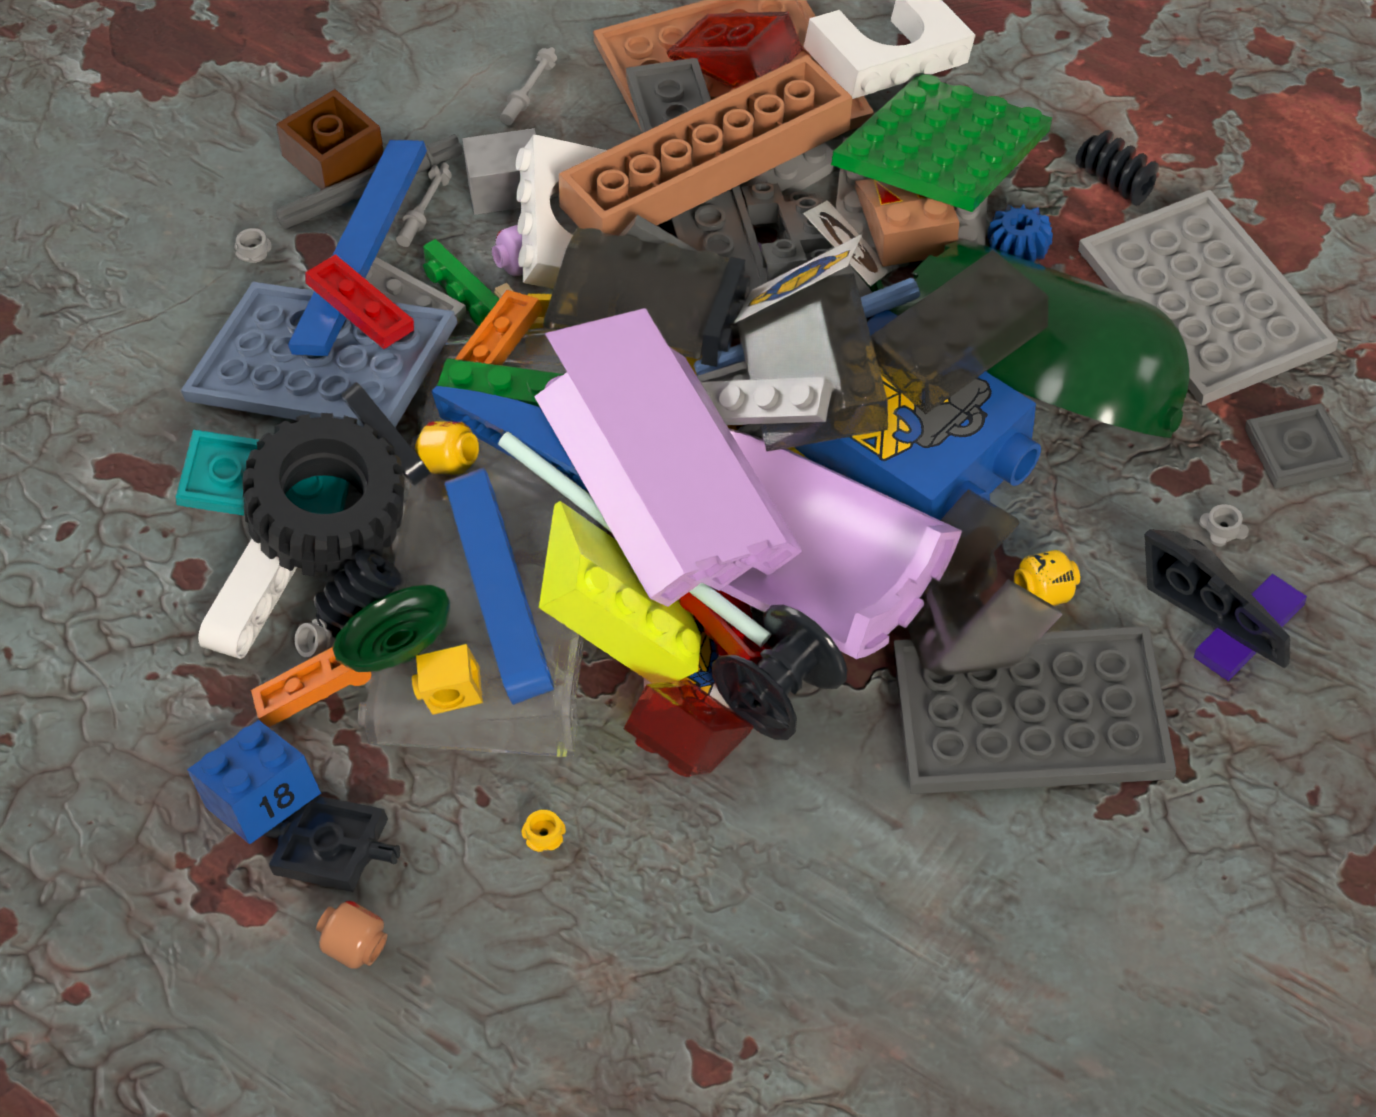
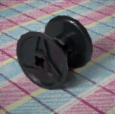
M782 604L771 605L763 614V628L771 633L767 641L771 649L763 650L760 653L763 659H760L757 665L737 655H721L712 663V677L719 693L728 706L746 724L760 734L775 740H788L796 732L797 716L787 695L790 692L795 695L802 688V680L821 689H837L847 681V666L841 651L833 639L813 619L797 609Z

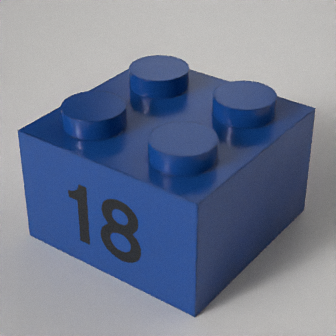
M260 720L240 730L236 736L216 750L204 755L200 761L187 769L205 807L248 844L257 840L321 794L305 756Z

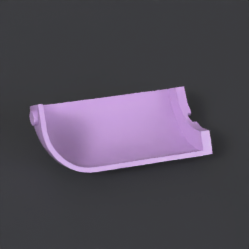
M728 428L802 552L770 575L752 567L722 588L721 591L763 612L771 605L782 604L801 611L813 619L833 639L841 652L855 659L866 657L889 643L888 634L897 625L906 628L925 605L920 597L932 578L940 581L955 551L962 530L784 447Z

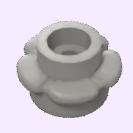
M249 228L237 235L234 248L237 258L241 261L257 263L267 257V252L271 251L272 244L266 238L263 231Z
M316 619L312 623H304L298 627L295 634V646L298 653L303 657L313 658L333 646L334 638L331 631L326 629L327 624L323 620L319 619L323 627L319 626Z

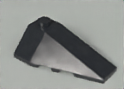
M1149 529L1144 534L1148 590L1213 628H1219L1239 643L1285 669L1289 665L1290 636L1210 549L1202 542L1195 539L1192 540L1178 531Z

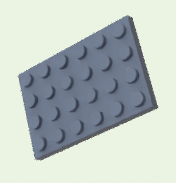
M252 282L181 389V392L187 402L296 420L297 416L310 414V418L321 417V413H333V418L343 419L344 415L357 419V425L363 427L364 425L340 396L342 392L357 382L393 426L396 427L458 321L454 311L395 303L414 319V331L387 348H381L346 318L328 356L293 355L288 343L314 291Z

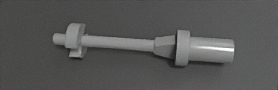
M553 47L549 49L542 48L538 51V56L535 59L538 66L526 84L520 90H513L508 96V104L500 115V120L504 124L511 125L520 111L527 109L530 104V99L527 96L530 89L544 69L551 70L555 66L557 56Z
M442 163L440 169L437 165H433L430 169L428 176L432 183L419 206L413 210H408L404 215V225L396 237L399 245L408 247L416 233L423 230L426 224L425 209L440 182H442L443 186H446L452 178L447 163Z

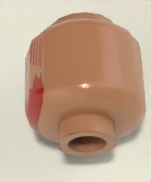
M350 900L340 904L336 909L331 906L328 907L322 914L316 930L321 933L319 940L320 950L351 969H357L363 964L372 965L383 950L388 938V934L383 932V919Z

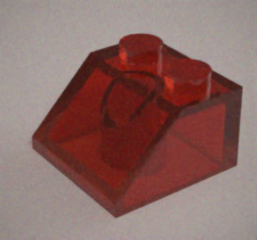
M685 680L646 684L623 729L636 738L635 743L640 748L650 753H658L669 761L667 765L673 772L684 777L711 773L750 734L754 726L691 681Z

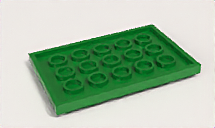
M919 75L833 151L831 165L973 212L1050 131L1052 117L1042 115L1041 111L1036 108H1021L1008 104L1007 100L998 96L987 97L974 93L973 89L967 86H952L940 82V79L933 75Z

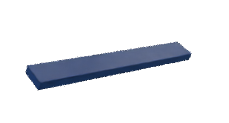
M389 140L333 255L336 254L363 278H366L427 152L424 141ZM315 291L288 343L293 355L328 356L346 320L344 315Z

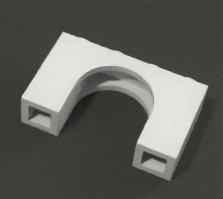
M896 0L891 22L906 36L911 44L891 46L875 42L864 36L840 10L809 19L804 48L852 96V99L912 81L919 75H932L968 63L975 34L942 0Z
M535 134L532 135L525 148L519 149L516 158V169L520 171L517 201L521 202V214L517 230L522 235V247L519 252L518 263L520 267H523V283L582 295L612 296L622 282L596 268L598 259L604 252L594 242L580 239L566 231L554 217L550 206V198L559 196V173L607 150Z

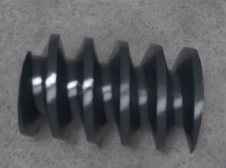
M1105 130L1100 135L1089 137L1077 152L1076 165L1079 168H1085V171L1091 176H1096L1102 184H1108L1111 190L1119 192L1124 199L1131 200L1134 206H1139L1143 203L1154 188L1159 164L1156 161H1151L1147 164L1148 157L1144 153H1140L1135 157L1136 148L1132 145L1124 148V139L1120 137L1113 140L1114 134L1110 130Z
M359 549L355 554V560H349L345 564V571H338L334 576V581L328 582L324 587V592L317 593L313 599L314 605L318 610L316 620L319 626L323 627L319 619L326 622V629L331 631L332 637L335 639L337 634L353 616L370 603L393 592L395 587L399 586L402 582L400 573L392 563L369 550Z

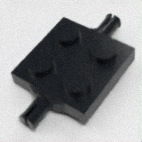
M323 796L315 797L294 812L287 821L280 822L262 835L278 839V847L269 863L273 875L350 892L354 891L365 866L372 859L396 864L398 862L397 859L400 857L399 845L378 842L388 821L384 809Z

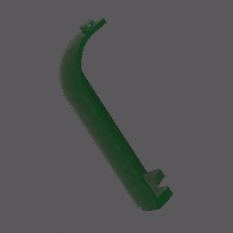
M959 240L946 244L944 252L939 256L929 255L913 272L920 296L916 300L889 310L1006 385L1025 395L1104 423L1153 436L1172 438L1173 432L1179 428L1182 422L1183 411L1181 409L1188 391L1190 373L1187 349L1173 321L1159 308L1141 299L974 241Z

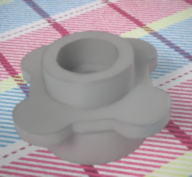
M1217 505L1210 513H1204L1200 517V526L1207 529L1211 535L1210 542L1216 546H1224L1227 542L1236 538L1245 539L1249 532L1248 527L1242 524L1243 517L1241 512L1231 505Z

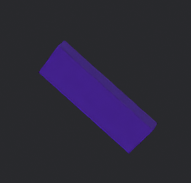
M1273 573L1252 593L1255 599L1281 627L1305 605L1307 598L1306 595ZM1217 628L1196 648L1194 658L1229 681L1257 652L1244 646Z

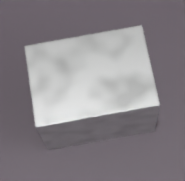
M535 128L463 138L466 171L474 215L521 208V202L517 201L520 171L516 169V158L519 149L525 148L532 135H536Z

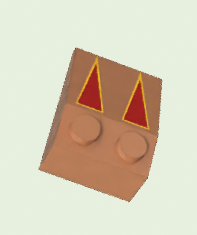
M871 178L855 181V189L882 267L925 260L929 255L937 257L944 252L946 244L958 241L959 219L954 206Z

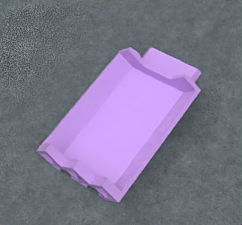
M646 308L545 333L567 372L564 375L551 379L546 384L545 389L534 397L650 599L669 607L700 583L720 591L752 567L770 575L802 552L687 359L668 346Z

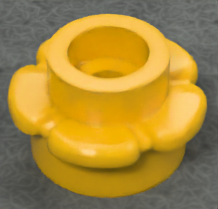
M550 810L533 812L528 816L522 827V837L527 840L526 845L537 852H542L543 850L552 851L558 848L563 842L562 835L566 832L564 822ZM547 831L548 834L542 836L540 832Z

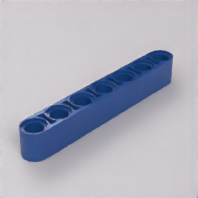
M483 467L445 481V487L496 662L512 705L555 690L497 498L485 468Z

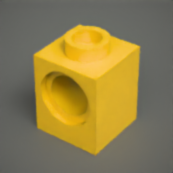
M467 644L416 656L417 674L412 675L414 694L418 700H424L432 715L483 703L480 666Z

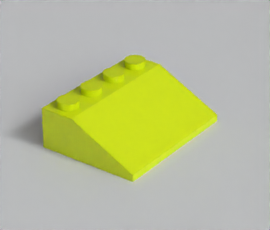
M563 502L555 503L539 608L660 689L698 672L701 634L692 613L686 611L680 605V599L669 607L650 599L617 540Z

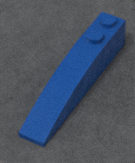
M436 386L432 390L439 416L443 420L463 422L470 427L478 439L516 459L498 445L501 437L506 432H510L589 493L540 407L478 391Z

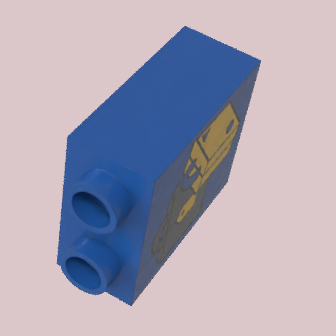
M889 310L872 317L805 376H825L833 382L826 422L779 423V439H784L809 460L962 530L961 535L969 533L980 522L988 508L990 493L1003 481L1008 482L1012 486L1022 483L1034 469L1041 453L1040 444L1032 440L1036 410L1035 402Z

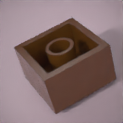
M336 89L276 124L282 156L321 190L369 169L379 162L384 152L380 126Z

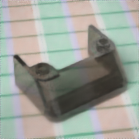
M968 489L940 520L962 530L951 560L940 581L931 579L920 597L925 605L907 625L922 667L938 676L1012 667L1026 657L1028 651L1062 615L1060 609L1009 579L983 605L980 595L984 590L989 589L997 578V561L993 553L1020 522L1016 517Z

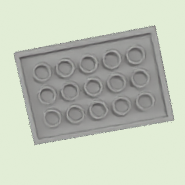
M1211 190L1079 241L1078 251L1109 289L1146 301L1159 308L1173 321L1184 340L1188 353L1190 368L1188 389L1201 405L1336 351L1338 339Z

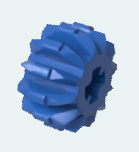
M1023 203L1020 208L1015 209L1008 204L1005 211H996L993 221L990 222L987 234L990 243L989 247L1034 262L1036 259H1044L1053 238L1049 216L1041 215L1039 207L1029 210L1026 209Z

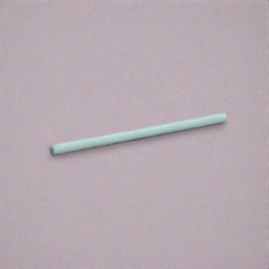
M506 432L501 437L498 443L500 447L611 531L588 492L510 432ZM700 583L689 591L758 646L762 647L770 638V632L710 586Z

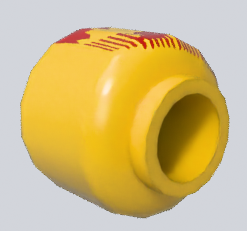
M433 421L429 422L422 429L416 440L415 451L430 473L459 475L465 473L476 461L479 453V443L470 427L463 422Z

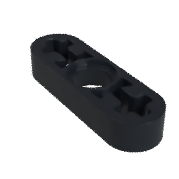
M355 382L340 394L363 425H370L378 431V439L384 437L394 447L393 455L395 454L400 458L403 474L413 486H416L431 474L420 457L359 383Z

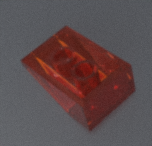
M788 11L719 13L704 16L666 53L674 61L697 58L702 74L736 89L792 62L803 48Z

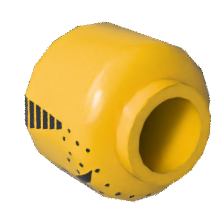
M1051 550L1025 557L1014 574L1015 589L1019 598L1023 602H1028L1035 609H1043L1069 602L1075 595L1076 585L1080 583V572L1077 564L1072 560L1070 561L1059 550Z

